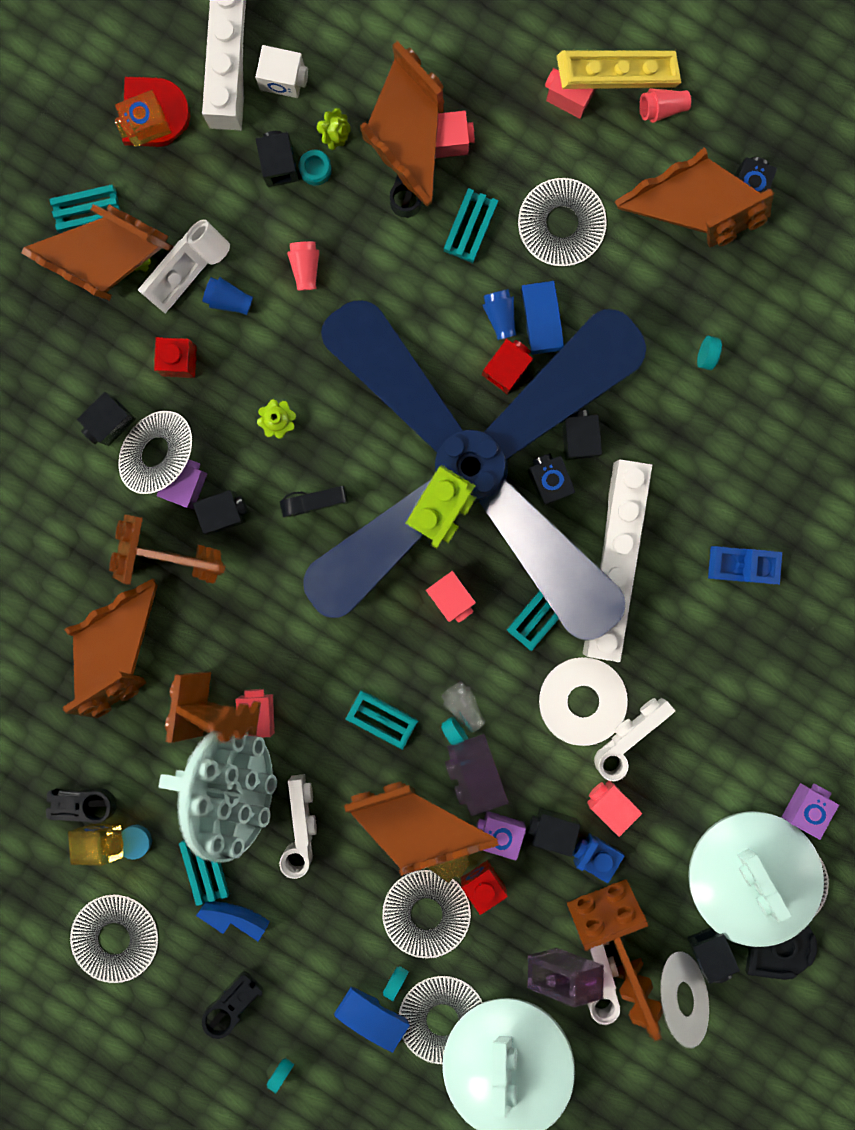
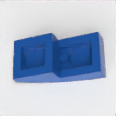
M554 281L522 285L521 293L531 355L560 351L564 347Z
M711 546L708 579L780 585L782 552Z
M217 901L205 902L196 915L222 934H224L231 923L256 941L260 940L270 922L249 909Z
M352 986L334 1013L338 1020L353 1031L392 1053L410 1026L407 1018L382 1007L378 999Z

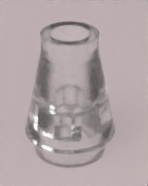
M459 682L442 694V698L445 701L443 706L462 722L469 732H474L485 724L486 721L480 712L470 686L466 687L463 682Z

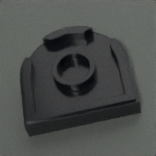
M807 925L798 935L777 945L767 947L748 946L745 969L747 975L781 980L796 978L798 974L814 963L817 955V940L810 926Z

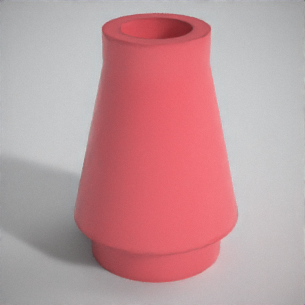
M650 88L648 92L642 93L640 97L639 108L641 117L644 121L650 120L651 123H655L680 112L689 111L691 108V95L688 90L674 91Z
M316 242L290 243V252H287L297 284V291L317 289L316 278L320 250H316Z

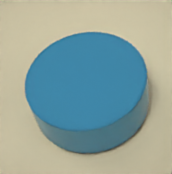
M141 825L128 826L117 838V848L120 854L132 860L144 856L152 844L150 832Z

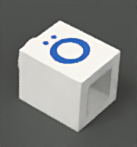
M262 45L255 78L261 91L298 98L300 87L305 88L307 83L308 67L304 66L301 53Z

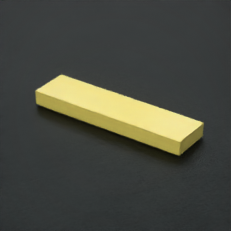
M561 51L557 55L562 89L675 88L681 83L676 51Z

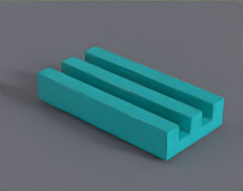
M113 184L49 199L50 205L53 207V218L56 220V231L59 233L103 218L97 214L64 222L63 218L93 212L91 211L93 204L103 209L107 208L108 204L120 210L116 188ZM109 196H110L109 199H104V200H100V201H95V202H91V203H87V204H82V205H78V206H73V207L61 209V207L70 206V205H74V204H78V203H83V202H87V201H92V200H96V199L105 198V197H109Z
M468 188L443 251L474 263L497 207L498 200L494 198L491 200L482 193L479 195L474 193V190ZM472 200L476 202L458 248H454L453 244ZM484 205L488 207V210L469 254L464 252L481 208Z
M540 590L506 629L530 651L536 647L559 619L554 612L531 641L525 638L551 608L549 603L546 602L520 633L516 630L544 597Z
M360 690L346 717L347 721L402 750L418 722V719L363 690ZM365 700L409 725L405 728L362 705L361 702ZM357 710L403 734L401 740L355 716Z
M185 840L180 841L179 846L196 906L202 905L207 901L213 902L218 898H227L229 890L221 862L211 861L219 889L214 891L206 861L196 855L206 894H203L191 849Z

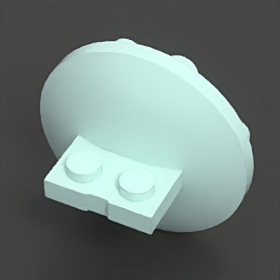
M248 731L244 739H237L232 735L227 743L219 742L217 734L210 732L194 750L185 771L176 770L175 776L161 774L158 788L180 792L179 821L183 837L193 853L204 860L228 862L239 858L255 841L262 827H266L270 821L269 808L272 793H274L277 787V778L273 775L272 762L264 739L257 736H247Z
M749 811L729 815L719 820L699 839L690 860L689 887L696 908L719 934L723 933L725 938L738 944L767 947L790 940L807 927L814 918L822 900L824 875L815 847L799 828L773 814Z
M498 998L475 1006L456 1023L448 1037L444 1050L443 1077L447 1093L455 1109L476 1130H546L561 1116L570 1100L575 1081V1062L567 1036L550 1014L528 1001L515 998Z

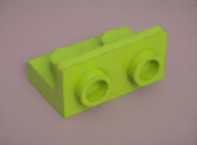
M440 465L407 519L406 524L432 539L431 545L436 548L442 540L449 543L458 528V525L453 523L459 512L466 515L476 499L470 495L475 485Z

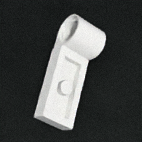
M207 220L198 221L177 242L140 286L138 291L166 314L208 263L211 265L216 264L227 255L230 243Z
M655 698L651 699L641 707L640 711L642 714L633 721L630 719L625 720L614 730L616 735L596 753L594 759L596 769L605 779L618 781L627 774L628 761L623 754L676 712L668 701L660 698L658 701ZM609 756H617L619 758V765L613 771H606L603 768V763Z
M305 774L293 775L288 780L295 842L286 847L279 864L282 873L292 879L300 878L308 871L313 858L312 835L317 834L315 815H309L308 803L313 802L311 783H306ZM292 853L300 854L305 864L302 866L292 865L289 862L288 855Z
M609 942L590 949L600 983L593 985L586 995V1001L592 1018L597 1023L603 1025L615 1022L620 1014V1006L613 977H617L619 974L613 956L607 958L604 946L609 945ZM601 999H609L611 1001L609 1006L604 1009L595 1007L596 1003Z

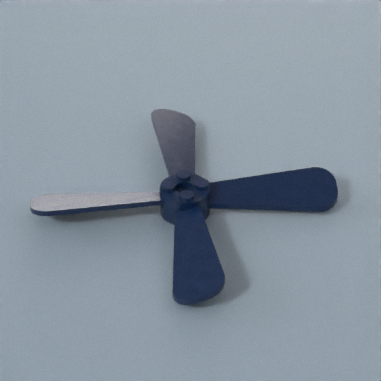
M352 301L329 315L321 331L322 340L326 348L437 452L435 472L440 465H443L475 485L470 494L476 498L473 503H480L566 630L576 638L593 640L603 636L618 624L625 611V597L619 586L516 491L506 479L508 475L507 460L619 384L641 367L645 358L646 343L642 333L632 320L623 312L614 309L601 310L592 315L484 432L477 430H462L382 311L376 305L367 301ZM475 459L480 461L481 468L476 475H465L464 466L469 460ZM431 480L319 557L308 567L303 581L304 591L307 598L320 614L330 618H339L352 612L424 536L407 525L406 521Z

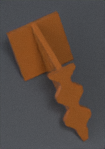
M397 40L392 45L394 62L368 124L364 122L360 128L364 141L370 144L382 161L396 172L407 189L413 192L428 207L432 203L438 113H444L443 85L434 73H426L420 66L421 61L411 48L405 49Z
M703 148L693 158L671 165L662 175L643 180L632 191L614 202L620 210L707 233V243L711 248L716 244L724 246L732 242L737 237V233L747 228L751 231L764 225L768 221L767 218L771 215L773 193L771 189L762 193L758 192L710 160L708 152Z
M93 204L91 211L101 215L103 218L23 248L21 253L34 260L37 264L59 274L67 281L82 287L92 295L110 301L112 294L108 293L110 289L161 248L170 252L174 246L166 242L169 237L168 235L146 225L139 219L108 204L106 210Z
M125 514L124 520L118 521L115 538L120 541L118 552H113L111 555L109 571L113 572L114 579L124 584H130L136 555L193 566L192 577H198V579L206 580L208 583H215L217 576L225 571V565L221 561L220 550L198 545L196 557L139 547L138 540L143 518Z
M153 578L134 589L117 595L113 603L92 611L83 622L65 628L67 635L73 636L75 700L63 707L65 713L93 718L102 717L112 710L111 705L119 700L126 701L139 693L138 688L146 684L143 677L133 674L158 586Z
M211 672L175 674V679L170 687V697L172 699L170 713L165 722V729L167 731L166 742L174 743L203 736V729L216 733L219 742L224 743L229 742L232 735H234V738L244 739L247 731L249 735L256 736L261 702L253 701L250 708L248 704L241 703L237 709L231 706L207 701Z
M402 781L384 786V793L379 795L369 791L352 796V803L344 805L345 811L353 815L399 866L401 875L499 846L497 838L416 794L415 788L409 785L406 786Z
M627 879L567 902L585 951L613 940L622 965L617 967L619 974L617 977L625 979L619 992L623 1000L635 1003L629 1013L630 1019L633 1024L645 1027L647 1033L654 1041L661 1039L658 1021L663 1014L662 1004L660 1001L648 998L653 989V984L650 978L637 975L643 966L641 958L630 962L620 938L648 926Z

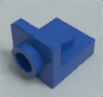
M589 833L586 840H579L572 854L575 857L573 862L577 869L581 871L586 870L607 884L625 856L621 851Z

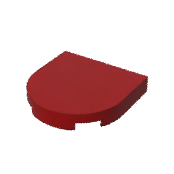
M125 77L122 142L124 145L161 147L173 143V140L178 138L183 131H186L190 122V106L182 90L173 82L163 78ZM135 102H143L149 108V119L143 124L135 123L130 117L129 110ZM142 106L135 107L133 116L136 119H143L146 115L145 108Z

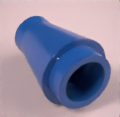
M210 277L202 302L209 304V308L247 315L253 301V296L247 295L221 277L219 279Z
M509 289L484 295L485 304L482 306L496 333L497 340L515 336L514 296L510 297Z

